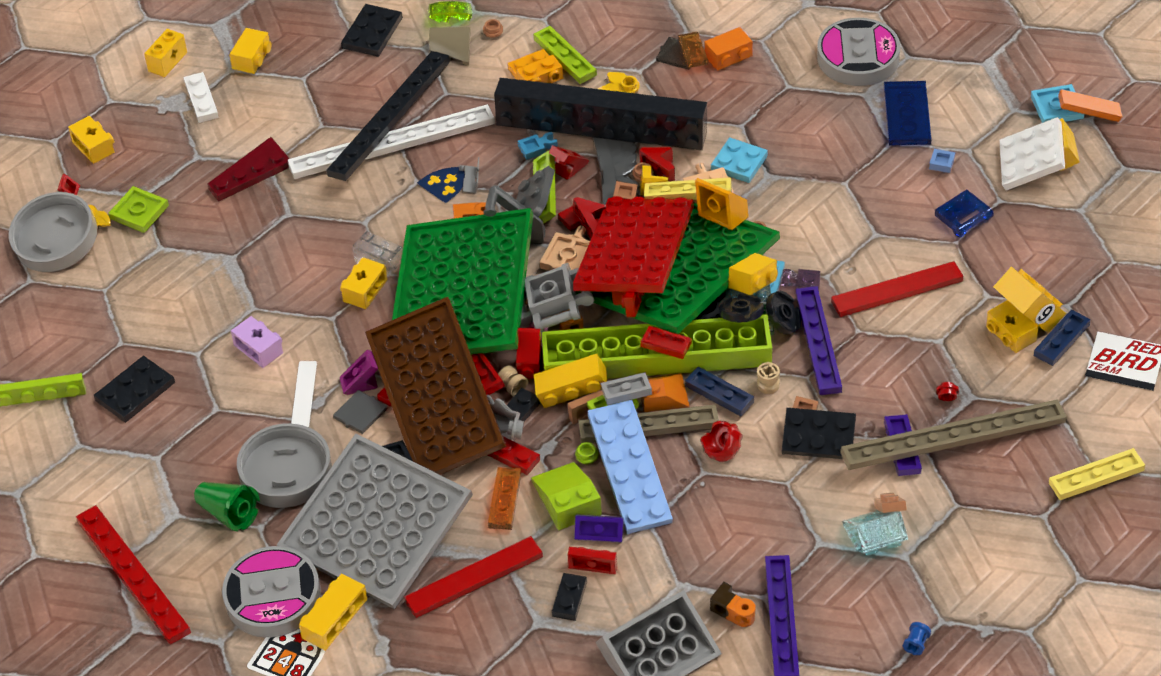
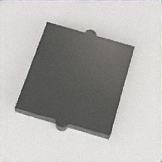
M358 390L333 414V418L345 424L346 428L350 427L363 434L388 407L376 400L374 396L370 397Z

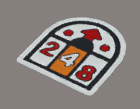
M299 628L283 636L266 637L247 664V667L266 676H311L323 658L325 650L302 639Z

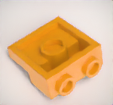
M544 49L508 63V70L517 80L554 83L563 79L562 65L554 55L549 56Z

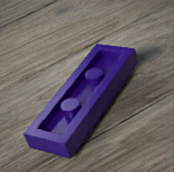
M907 414L884 417L887 436L912 431ZM919 455L894 460L898 476L921 474L922 466Z

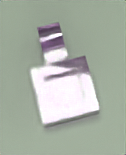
M783 269L781 285L784 287L797 286V289L817 286L819 291L820 271L798 269V274H796L791 269Z

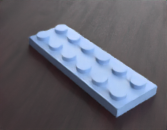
M629 400L588 410V418L620 515L624 517L626 533L631 534L672 523L673 518L633 401Z

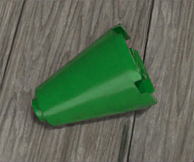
M202 482L194 491L195 502L230 530L247 529L254 522L259 509L256 508V501L260 502V497L257 490L251 486Z

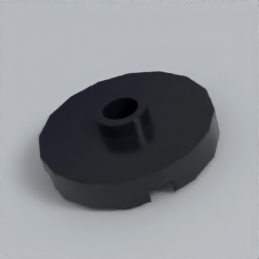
M779 290L770 294L766 300L767 315L775 329L782 334L789 335L800 328L801 314L799 308H795L793 304L795 302L788 293Z
M739 294L738 298L727 296L718 304L719 315L730 322L753 321L764 313V304L761 303L759 297L754 295Z

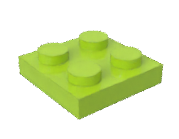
M132 186L110 210L108 215L110 220L145 233L169 204L165 198Z

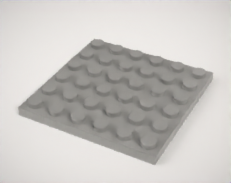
M355 434L277 543V546L292 548L303 553L311 560L316 569L335 579L342 573L364 584L368 596L395 609L473 494L471 490Z

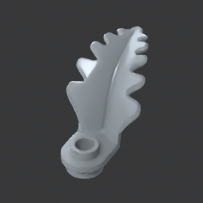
M487 395L501 434L507 432L508 435H511V440H515V438L521 439L524 421L519 420L520 413L512 411L503 400L497 398L494 402L492 397Z

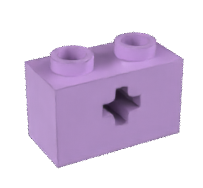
M252 316L231 330L234 346L262 368L283 354L281 337L276 332H271L262 321H257Z

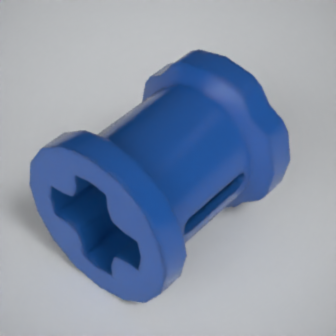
M913 622L909 627L910 634L902 646L908 653L922 655L925 649L924 643L930 637L931 629L924 623Z

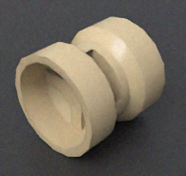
M762 363L757 368V388L761 393L773 394L778 391L780 386V369L774 363Z
M506 366L498 373L505 385L503 388H507V392L514 397L521 388H527L528 380L523 375L518 374L517 370L512 366Z

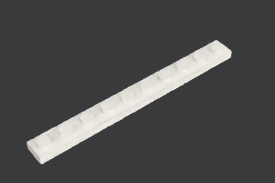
M487 104L389 131L366 159L495 124V119ZM350 142L288 159V165L293 178L298 179L326 171Z

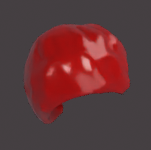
M716 421L712 424L711 432L702 436L700 441L709 458L719 462H726L733 459L740 450L743 434L734 423Z

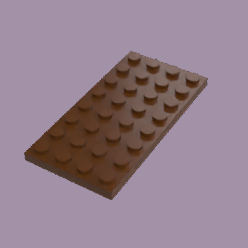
M449 297L365 332L404 442L413 462L441 475L506 447Z

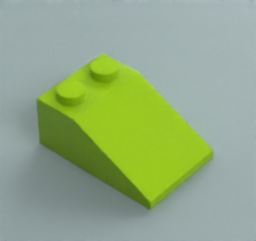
M575 462L531 477V481L558 531L575 525L576 515H602L599 493L589 477Z

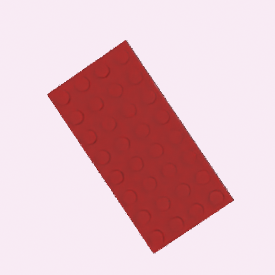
M620 196L608 198L605 204L606 208L603 209L573 281V290L663 293L694 208L693 199L683 197L676 199H665L664 197H656L654 199H644L643 197L623 199Z

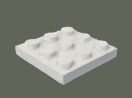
M1058 117L999 140L1002 186L1005 190L1065 168L1062 122Z

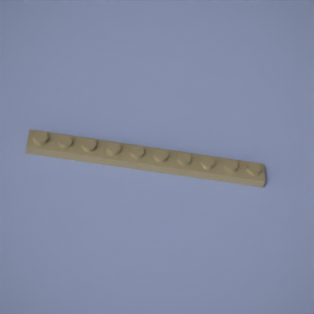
M1057 399L841 446L840 453L848 470L1062 424L1066 422L1067 416Z

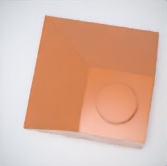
M682 373L648 378L652 388V395L640 397L644 413L690 407Z

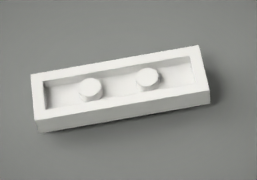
M201 72L184 77L198 123L219 118L204 73Z

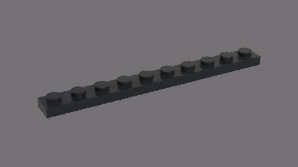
M431 51L327 168V176L346 181L449 64V55Z

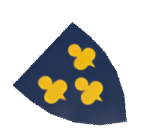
M459 167L444 168L430 173L419 180L417 184L442 202L447 203L461 191L465 171H459Z

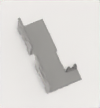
M479 157L477 167L459 166V171H465L463 192L477 193Z

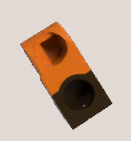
M723 582L710 598V611L741 627H748L754 623L755 603L750 599L741 598L732 593V585Z

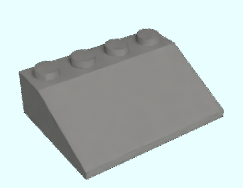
M684 590L602 636L595 642L608 665L617 676H685L722 654Z

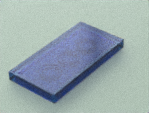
M926 81L884 82L889 146L931 145L932 138Z

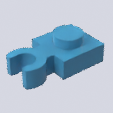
M552 132L545 133L541 138L536 134L518 140V147L526 160L544 154L546 152L545 149H551L552 145L558 147L557 139L553 140Z

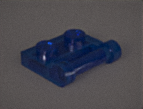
M967 189L935 209V216L950 227L958 238L964 236L967 233L966 231L983 220H989L994 216L993 210ZM976 210L980 212L963 224L959 222Z

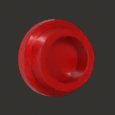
M943 382L936 387V394L942 401H953L959 394V387L952 382Z

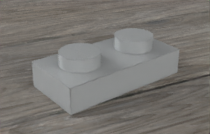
M646 373L601 383V390L607 405L652 395V388Z

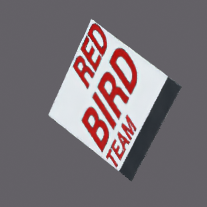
M1097 332L1085 376L1154 391L1161 364V345Z

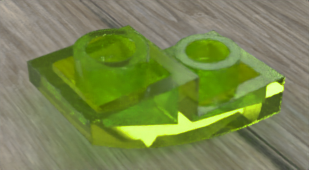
M442 1L429 4L428 6L429 18L437 22L449 23L450 17L470 21L472 17L471 3Z

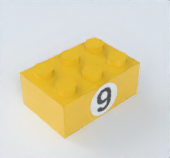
M1011 266L993 286L1020 312L1048 334L1066 315V312L1060 308L1063 304L1022 269L1017 271Z

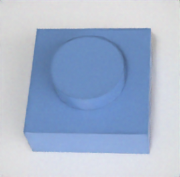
M934 149L929 169L950 173L955 159V152Z

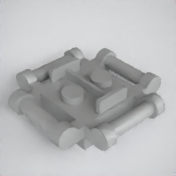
M565 263L559 268L536 276L526 277L520 328H527L531 322H534L535 329H541V332H543L547 327L570 319L577 320L581 318L578 306L592 305L594 297L590 291H581L580 294L576 295V291L573 290V281L579 268L571 270L569 263ZM526 298L528 299V305L530 311L528 312L526 311L525 306Z

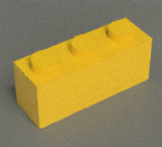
M594 354L534 374L536 396L543 407L547 408L601 390V383L607 382L606 366L599 355Z
M341 573L336 580L330 583L325 594L316 600L310 612L301 618L299 628L302 639L326 651L367 601L365 585Z

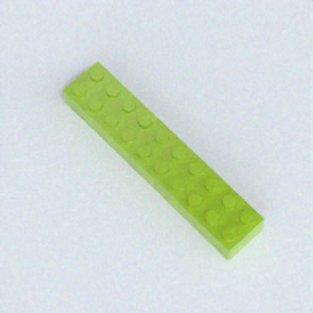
M767 314L762 315L756 320L740 323L730 322L723 318L693 320L679 333V335L692 339V344L684 359L641 347L640 341L648 327L658 328L650 324L542 332L544 371L594 354H598L606 366L607 379L624 378L641 373H646L647 376L691 373L697 367L706 371L759 367L762 363H772V342Z

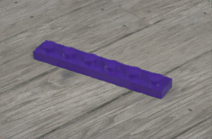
M818 287L795 289V296L801 314V321L819 395L842 393V383Z
M789 555L765 556L774 676H800Z

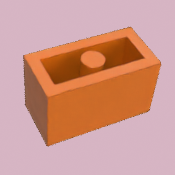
M741 27L704 41L705 57L717 71L753 56V41Z

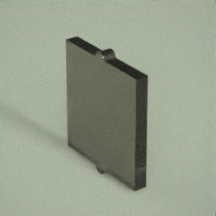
M668 37L664 46L660 47L656 61L689 70L694 61L698 60V54L702 49V45Z

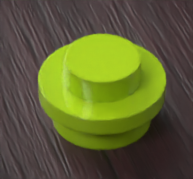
M584 442L576 449L575 456L578 462L591 464L598 459L599 452L594 444Z

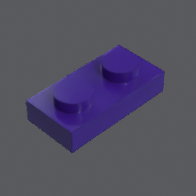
M576 515L574 539L622 542L624 517Z

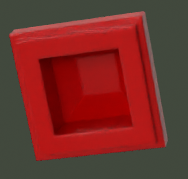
M64 173L57 190L77 195L80 185Z

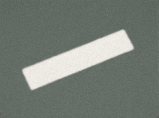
M317 361L299 362L292 424L309 427Z

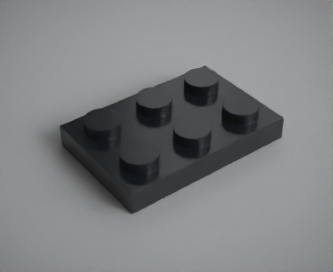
M365 4L341 41L342 49L379 57L403 18L402 12Z
M143 355L95 393L94 399L126 423L175 383V379L171 374Z
M786 407L782 454L843 459L840 453L841 446L854 443L856 413Z

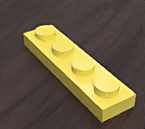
M731 177L701 179L732 192ZM695 180L645 183L644 199H654L656 197L676 199L683 197L697 200Z
M1132 448L1050 477L1049 485L1058 499L1063 500L1140 473L1145 470V464L1135 449Z

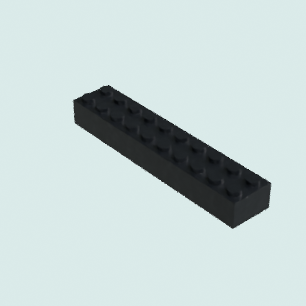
M499 78L494 93L496 126L703 150L707 136V102L509 78Z

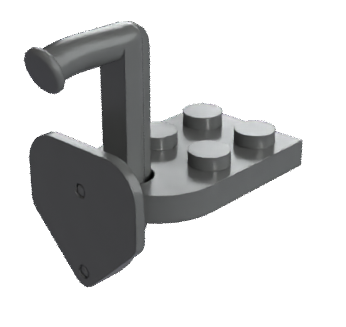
M547 166L543 170H538L528 180H523L518 186L517 199H514L500 187L492 186L489 189L484 215L488 217L496 215V202L508 211L531 208L533 211V223L530 243L542 244L546 230L543 221L538 217L547 204L555 170Z

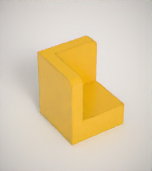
M642 165L640 195H644L645 183L668 182L667 177L651 176V166Z

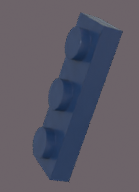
M1071 309L1035 348L1033 356L1054 366L1090 326L1091 319Z
M697 367L685 380V387L739 416H742L754 403L753 395L700 367Z

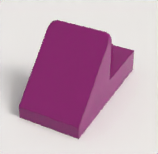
M366 350L339 377L343 394L350 395L355 394L358 390L364 392L378 388L375 377L378 367L372 351Z

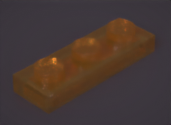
M497 468L488 528L512 530L521 480L520 468Z

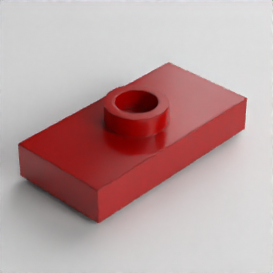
M652 326L648 327L640 341V345L643 348L684 359L692 344V339Z

